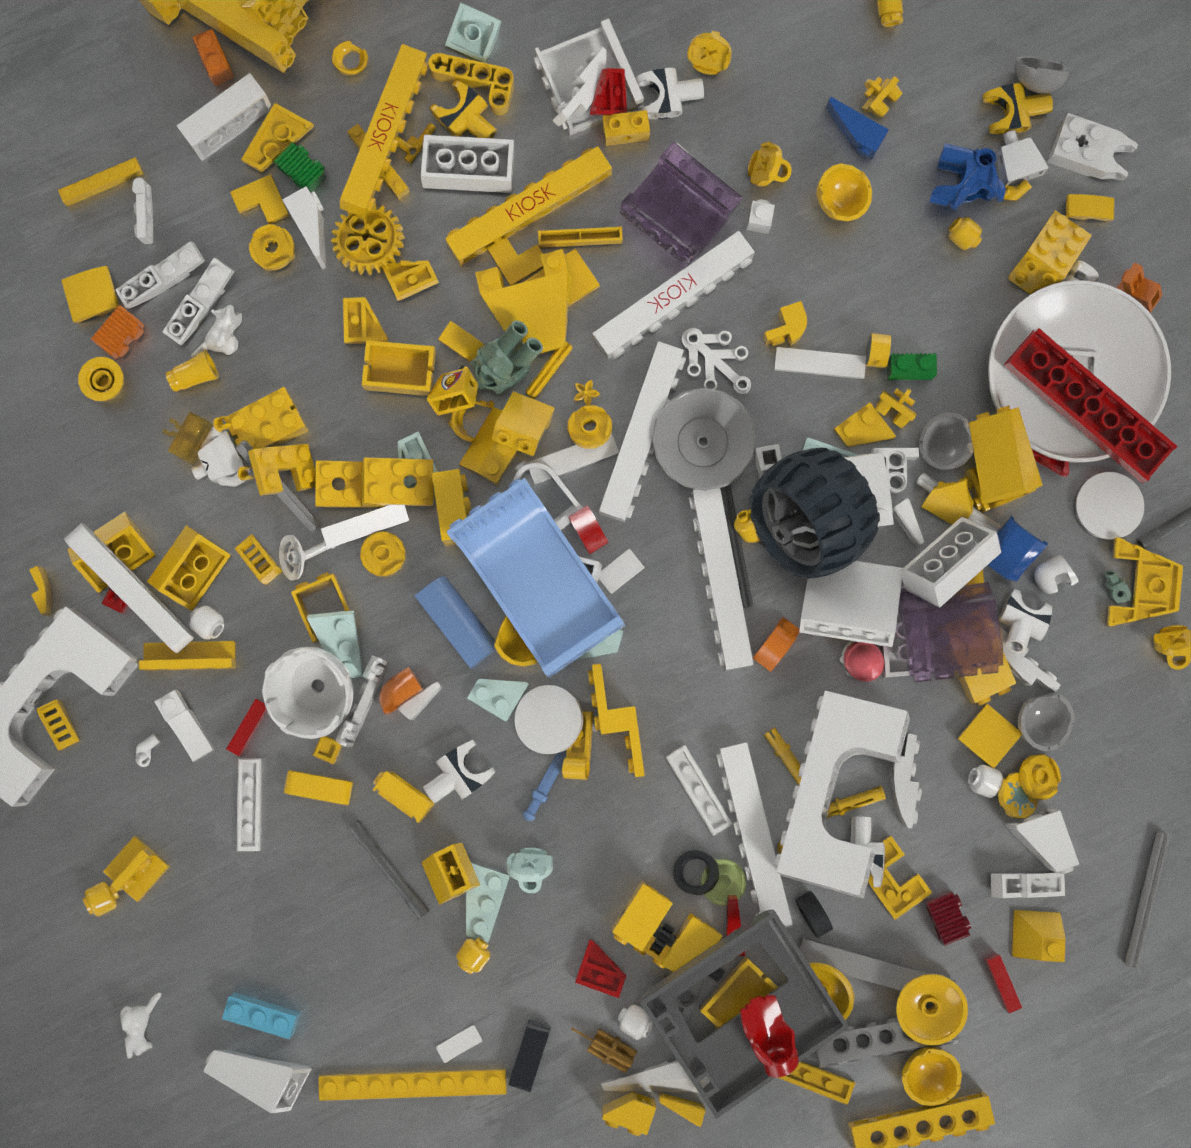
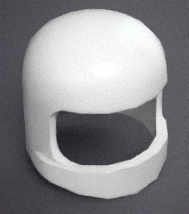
M1059 554L1039 564L1034 570L1035 582L1041 591L1046 594L1057 593V584L1065 582L1068 586L1079 582L1069 564Z

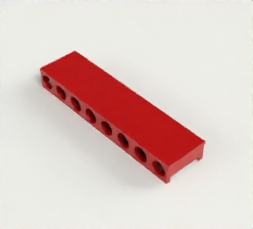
M1040 328L1035 331L1033 330L1004 363V366L1142 484L1150 480L1158 467L1178 447Z

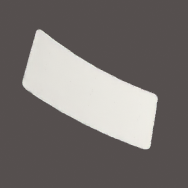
M472 1025L436 1046V1049L443 1062L446 1063L483 1040L476 1027Z

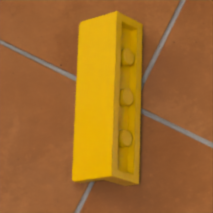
M235 641L190 642L179 653H175L166 643H144L143 660H139V670L236 668Z

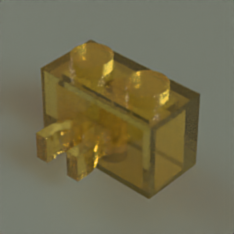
M190 411L182 426L175 419L170 418L169 422L175 425V428L179 430L178 433L175 431L169 432L166 429L162 433L169 437H175L168 452L194 466L199 457L197 452L201 449V444L212 429L213 424Z

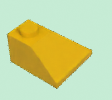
M1013 910L1012 957L1065 962L1066 938L1061 913Z

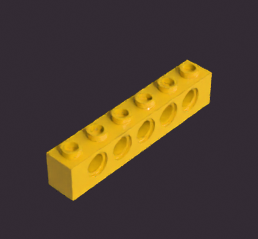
M985 1092L950 1099L944 1104L936 1106L923 1105L849 1122L848 1125L854 1148H898V1146L903 1145L915 1147L920 1145L921 1141L929 1139L931 1142L944 1139V1136L951 1134L955 1137L967 1134L966 1131L973 1129L985 1131L989 1129L990 1125L995 1124L989 1096ZM967 1110H972V1117L964 1121L962 1119L963 1113ZM948 1115L950 1117L949 1123L941 1126L939 1124L940 1118ZM923 1120L927 1121V1127L923 1131H917V1124ZM897 1126H904V1133L901 1136H894V1129ZM880 1131L882 1133L880 1140L871 1141L873 1132Z

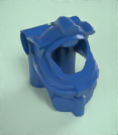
M945 143L937 169L958 173L961 176V181L958 185L935 187L932 190L929 202L943 206L949 204L950 208L955 211L958 206L967 202H973L978 198L985 201L997 199V202H1003L1006 188L997 176L994 165L996 162L995 152L989 148L981 150L976 148L973 150Z

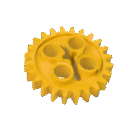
M375 203L372 212L368 211L365 218L348 212L349 215L347 217L340 215L342 223L335 222L338 230H332V234L336 238L331 239V242L335 245L332 249L337 254V259L342 261L345 268L349 266L351 272L358 268L360 275L366 269L369 275H371L373 269L380 273L381 266L389 269L388 261L396 262L393 256L401 255L397 248L404 247L400 240L404 239L405 236L401 232L403 230L402 225L398 224V217H393L394 214L391 210L386 212L383 205L378 210ZM358 224H364L361 229H355ZM379 228H386L382 233H376ZM353 245H359L356 250H350ZM381 248L379 253L371 254L374 249Z

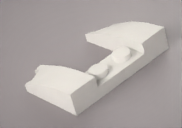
M371 655L362 675L369 679L368 683L364 682L360 689L359 695L362 696L359 704L355 703L351 710L350 716L353 717L352 720L345 719L336 736L335 741L345 747L354 746L389 662Z

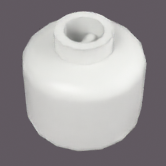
M202 606L191 612L190 629L201 638L206 640L217 638L224 629L223 617L213 608Z
M984 764L973 768L968 776L971 790L987 798L996 796L1003 782V776L999 770Z
M635 1004L631 1005L628 1009L623 1008L618 1016L620 1030L635 1040H639L642 1037L646 1038L653 1027V1022L645 1010Z

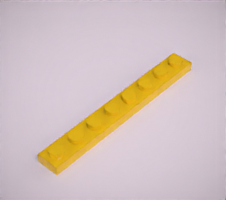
M506 1069L319 1076V1101L507 1094Z

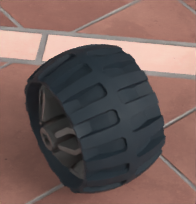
M827 448L806 449L782 458L761 476L749 498L751 520L755 525L759 539L762 540L767 548V552L780 563L782 568L789 570L797 577H807V579L831 575L855 562L873 542L879 530L877 526L880 521V513L877 510L876 497L872 494L866 478L841 453L829 451Z

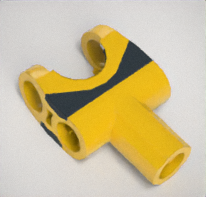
M455 80L451 84V87L460 98V102L456 107L445 109L436 104H432L429 107L435 119L454 137H460L466 130L476 138L493 139L497 133V129L481 116L482 112L488 107L486 101L472 88L459 80Z
M1021 83L997 87L982 95L984 103L999 105L1005 113L1004 119L988 126L989 133L992 135H1003L1012 130H1015L1016 133L1025 132L1031 129L1030 116L1048 114L1053 111V100L1050 93L1025 97L1024 87Z

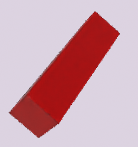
M258 699L254 700L226 750L237 756L243 755L267 711L264 702Z
M727 895L726 936L741 927L737 895ZM745 951L738 956H745Z
M994 953L983 958L1007 1013L1010 1014L1021 1009V1003L1001 956Z

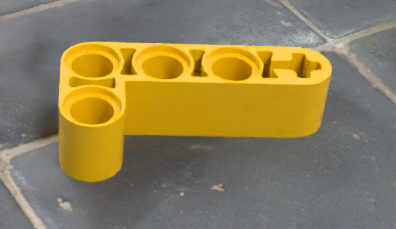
M435 53L429 58V70L434 79L448 83L459 80L470 88L489 91L491 112L495 115H504L508 112L514 90V76L510 69L442 53ZM458 69L466 70L462 75L455 73ZM481 73L488 75L485 79H478L477 76ZM502 78L510 80L507 84L499 83V80ZM497 99L505 101L502 105L494 104V101Z

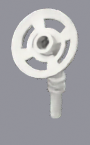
M284 536L279 547V560L284 575L289 580H298L303 573L305 560L328 550L325 541L303 551L300 542L295 536ZM289 564L292 565V567L294 568L293 572L290 569Z

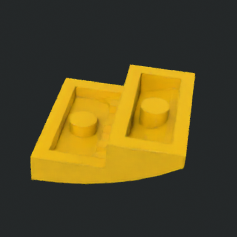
M108 266L86 270L61 280L71 317L75 323H80L96 315L104 316L115 311L119 306Z

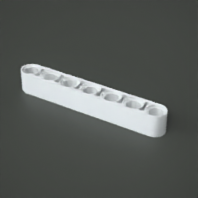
M80 523L64 538L65 542L175 653H179L195 638L191 631L85 524Z

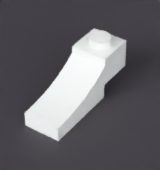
M173 690L155 701L164 720L170 725L193 762L214 750L193 711L188 708L179 690Z
M1060 872L991 874V897L1035 898L1065 896L1064 874H1060Z

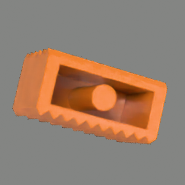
M213 29L194 36V44L213 85L217 86L233 79L234 75Z
M119 305L106 322L100 326V329L94 333L91 340L116 360L128 352V345L133 339L137 340L142 336L145 325Z

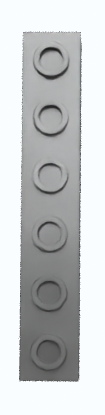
M892 1018L886 1020L887 1024L877 1025V1022L863 1024L864 1028L854 1029V1026H849L850 1028L815 1052L820 1069L917 1051L923 1047L956 1044L959 1041V1036L957 1035L949 1042L940 1045L921 1044L913 1039H906L902 1034V1028L898 1019ZM882 1032L888 1033L891 1036V1042L887 1044L881 1042L879 1034ZM860 1036L865 1037L868 1040V1046L865 1048L859 1047L856 1043V1038ZM842 1041L846 1047L845 1051H836L833 1048V1042Z

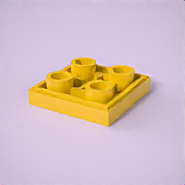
M985 704L957 740L988 766L995 768L1021 737V733L991 706Z

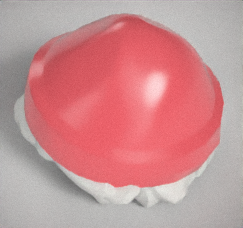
M849 641L843 648L840 662L846 668L848 676L863 682L872 681L880 676L884 669V658L879 647L875 644Z

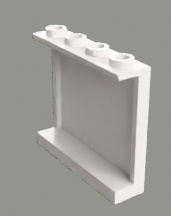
M609 18L601 21L600 28L541 52L538 47L535 48L536 57L533 58L537 70H542L544 75L542 82L545 89H550L553 97H550L554 110L563 101L567 103L570 100L567 95L573 90L570 84L575 79L573 76L575 71L581 65L585 67L588 64L585 59L593 51L597 53L603 47L606 49L605 69H625L627 112L643 106L644 97ZM590 105L578 118L572 113L561 126L563 130L567 129L571 136L602 123L604 115H590Z
M855 561L848 567L831 575L808 579L799 632L892 647L902 583L900 570L903 568Z

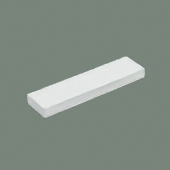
M776 347L774 371L863 380L866 356Z
M611 434L609 440L604 445L595 449H584L575 445L530 461L527 464H545L552 468L558 476L619 455V451ZM542 468L529 469L534 485L553 479Z
M686 745L665 756L711 834L714 836L731 826L733 823Z
M238 758L237 851H261L263 758Z

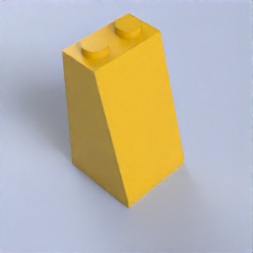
M1010 405L996 409L997 414L990 416L988 411L976 415L977 420L969 422L984 505L1024 494L1043 486L1019 407L1010 409Z
M985 607L972 611L934 630L970 704L978 703L980 706L991 701V695L998 693L1001 696L1012 690L1010 686L1016 684V681Z

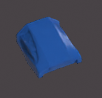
M1010 516L997 531L1001 553L988 566L1005 579L1017 582L1025 570L1046 548L1048 543L1046 541L1042 542L1014 521V517Z

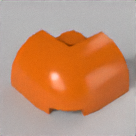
M410 667L390 678L382 686L379 693V704L385 715H389L401 704L424 690L420 680Z

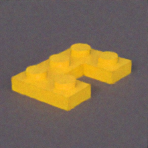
M308 444L256 448L248 451L260 496L278 494L284 491L278 472L283 470H291L296 491L315 489V468Z
M888 836L880 842L885 845V867L881 887H874L871 872L868 884L891 917L896 920L932 894V892L919 874L914 875L900 886L896 883L886 868L905 854L893 837Z

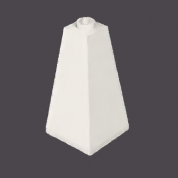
M222 1049L214 1050L206 1059L207 1065L203 1072L266 1111L278 1113L291 1111L312 1068L307 1065Z

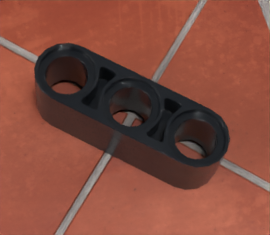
M532 1020L528 1021L508 1083L509 1086L531 1092L550 1033V1026Z

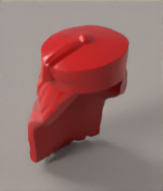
M775 995L751 998L749 1004L747 1003L744 1008L740 1009L744 1033L751 1044L756 1058L763 1064L766 1074L773 1078L784 1077L792 1073L799 1064L798 1052L795 1048L794 1030L785 1022Z

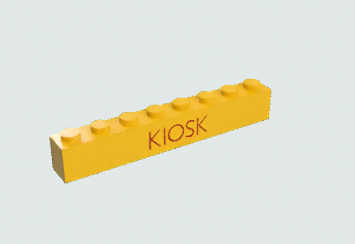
M404 44L401 45L341 195L340 209L364 218L368 211L372 212L376 199L373 198L376 191L380 192L384 181L381 178L384 171L388 172L391 164L389 156L391 152H396L399 144L397 139L399 132H404L407 120H404L406 113L410 114L413 109V95H418L422 82L419 81L421 75L425 76L429 67L428 62H426L427 53Z
M598 146L593 149L590 147L584 150L579 158L575 160L570 159L563 163L562 168L555 172L552 170L546 173L539 182L529 183L521 193L517 195L516 193L511 194L501 205L491 206L483 216L479 218L478 216L473 217L463 228H455L447 234L448 237L445 238L446 244L459 265L462 266L486 252L487 248L505 237L509 238L612 175V167Z

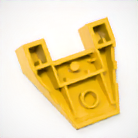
M563 249L541 254L545 272L544 277L505 287L502 273L498 267L475 272L480 294L504 332L513 321L518 320L523 322L528 329V333L522 341L525 343L529 338L538 339L543 346L541 353L565 347L568 322L567 313L570 300L569 291L572 277Z

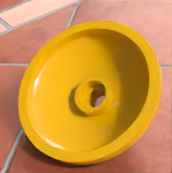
M809 963L846 1020L854 1006V991L849 980L839 970L830 965Z
M925 974L912 979L903 987L897 999L896 1015L901 1028L911 1039L925 1045H940L954 1039L961 1032L967 1020L968 1004L963 991L954 981L938 974ZM927 1002H933V1007L926 1008L925 1006Z

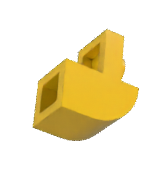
M802 301L779 309L778 316L782 326L764 332L763 340L765 345L772 343V346L784 343L787 338L789 346H792L800 340L807 326V316Z

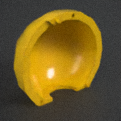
M843 163L833 165L823 173L817 184L816 193L819 204L827 216L833 220L845 222L858 219L867 212L871 204L872 188L870 181L863 171L858 170L854 166Z
M505 615L494 642L495 650L509 664L522 667L536 664L537 660L509 618Z
M923 1047L910 1056L903 1067L901 1075L904 1090L912 1100L921 1105L936 1106L944 1104L952 1099L961 1088L962 1072L959 1062L951 1053L940 1047Z

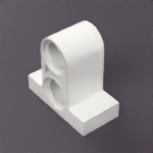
M873 448L870 451V454L879 452L884 454L890 495H896L906 487L907 460H916L919 457V448ZM896 456L900 462L899 466L891 465L889 457ZM896 478L900 482V488L895 489L891 487L890 479Z

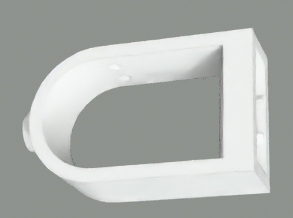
M525 460L514 468L517 472L514 480L520 479L531 468H542L552 476L572 501L573 505L554 519L559 529L562 530L571 523L568 517L582 509L583 506L552 468L541 463L527 464Z

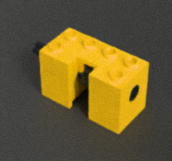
M641 881L612 926L614 939L623 945H626L627 942L630 943L638 953L643 956L647 953L654 958L652 961L663 969L666 967L672 973L720 941L722 938L721 933L692 913H689L676 935L673 933L675 929L667 923L661 926V921L673 903L670 902L669 898ZM720 967L708 976L719 982L725 970Z

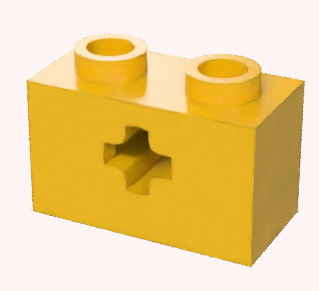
M647 110L604 115L603 132L605 146L649 141L650 126Z

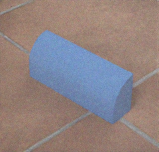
M445 575L437 578L414 595L471 669L496 651L494 648L495 639Z

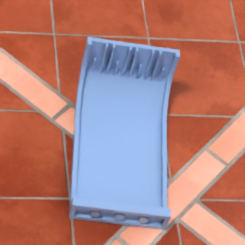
M516 479L508 485V490L502 494L498 492L488 499L489 503L483 507L479 505L469 512L470 516L464 520H456L449 526L451 529L446 532L473 565L542 667L541 669L545 675L550 678L626 625L526 479Z

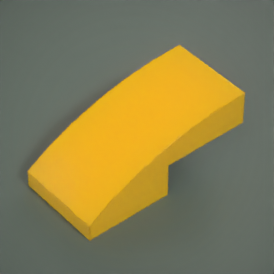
M1069 194L1066 198V217L1084 221L1087 219L1112 221L1114 220V198L1098 195Z
M452 321L449 322L438 338L439 342L458 353L460 357L469 363L477 357V350L485 345Z
M35 566L29 569L39 590L32 593L31 596L41 615L49 616L52 614L53 609L50 582L45 569Z

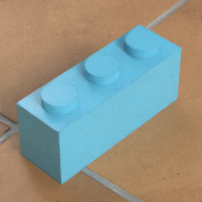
M234 992L228 997L222 1019L290 1039L295 1033L301 1012Z

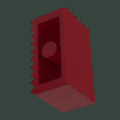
M948 890L924 900L942 945L946 946L970 936L969 929H971V924L967 916H963L960 908L963 906L958 894L954 895L952 891Z

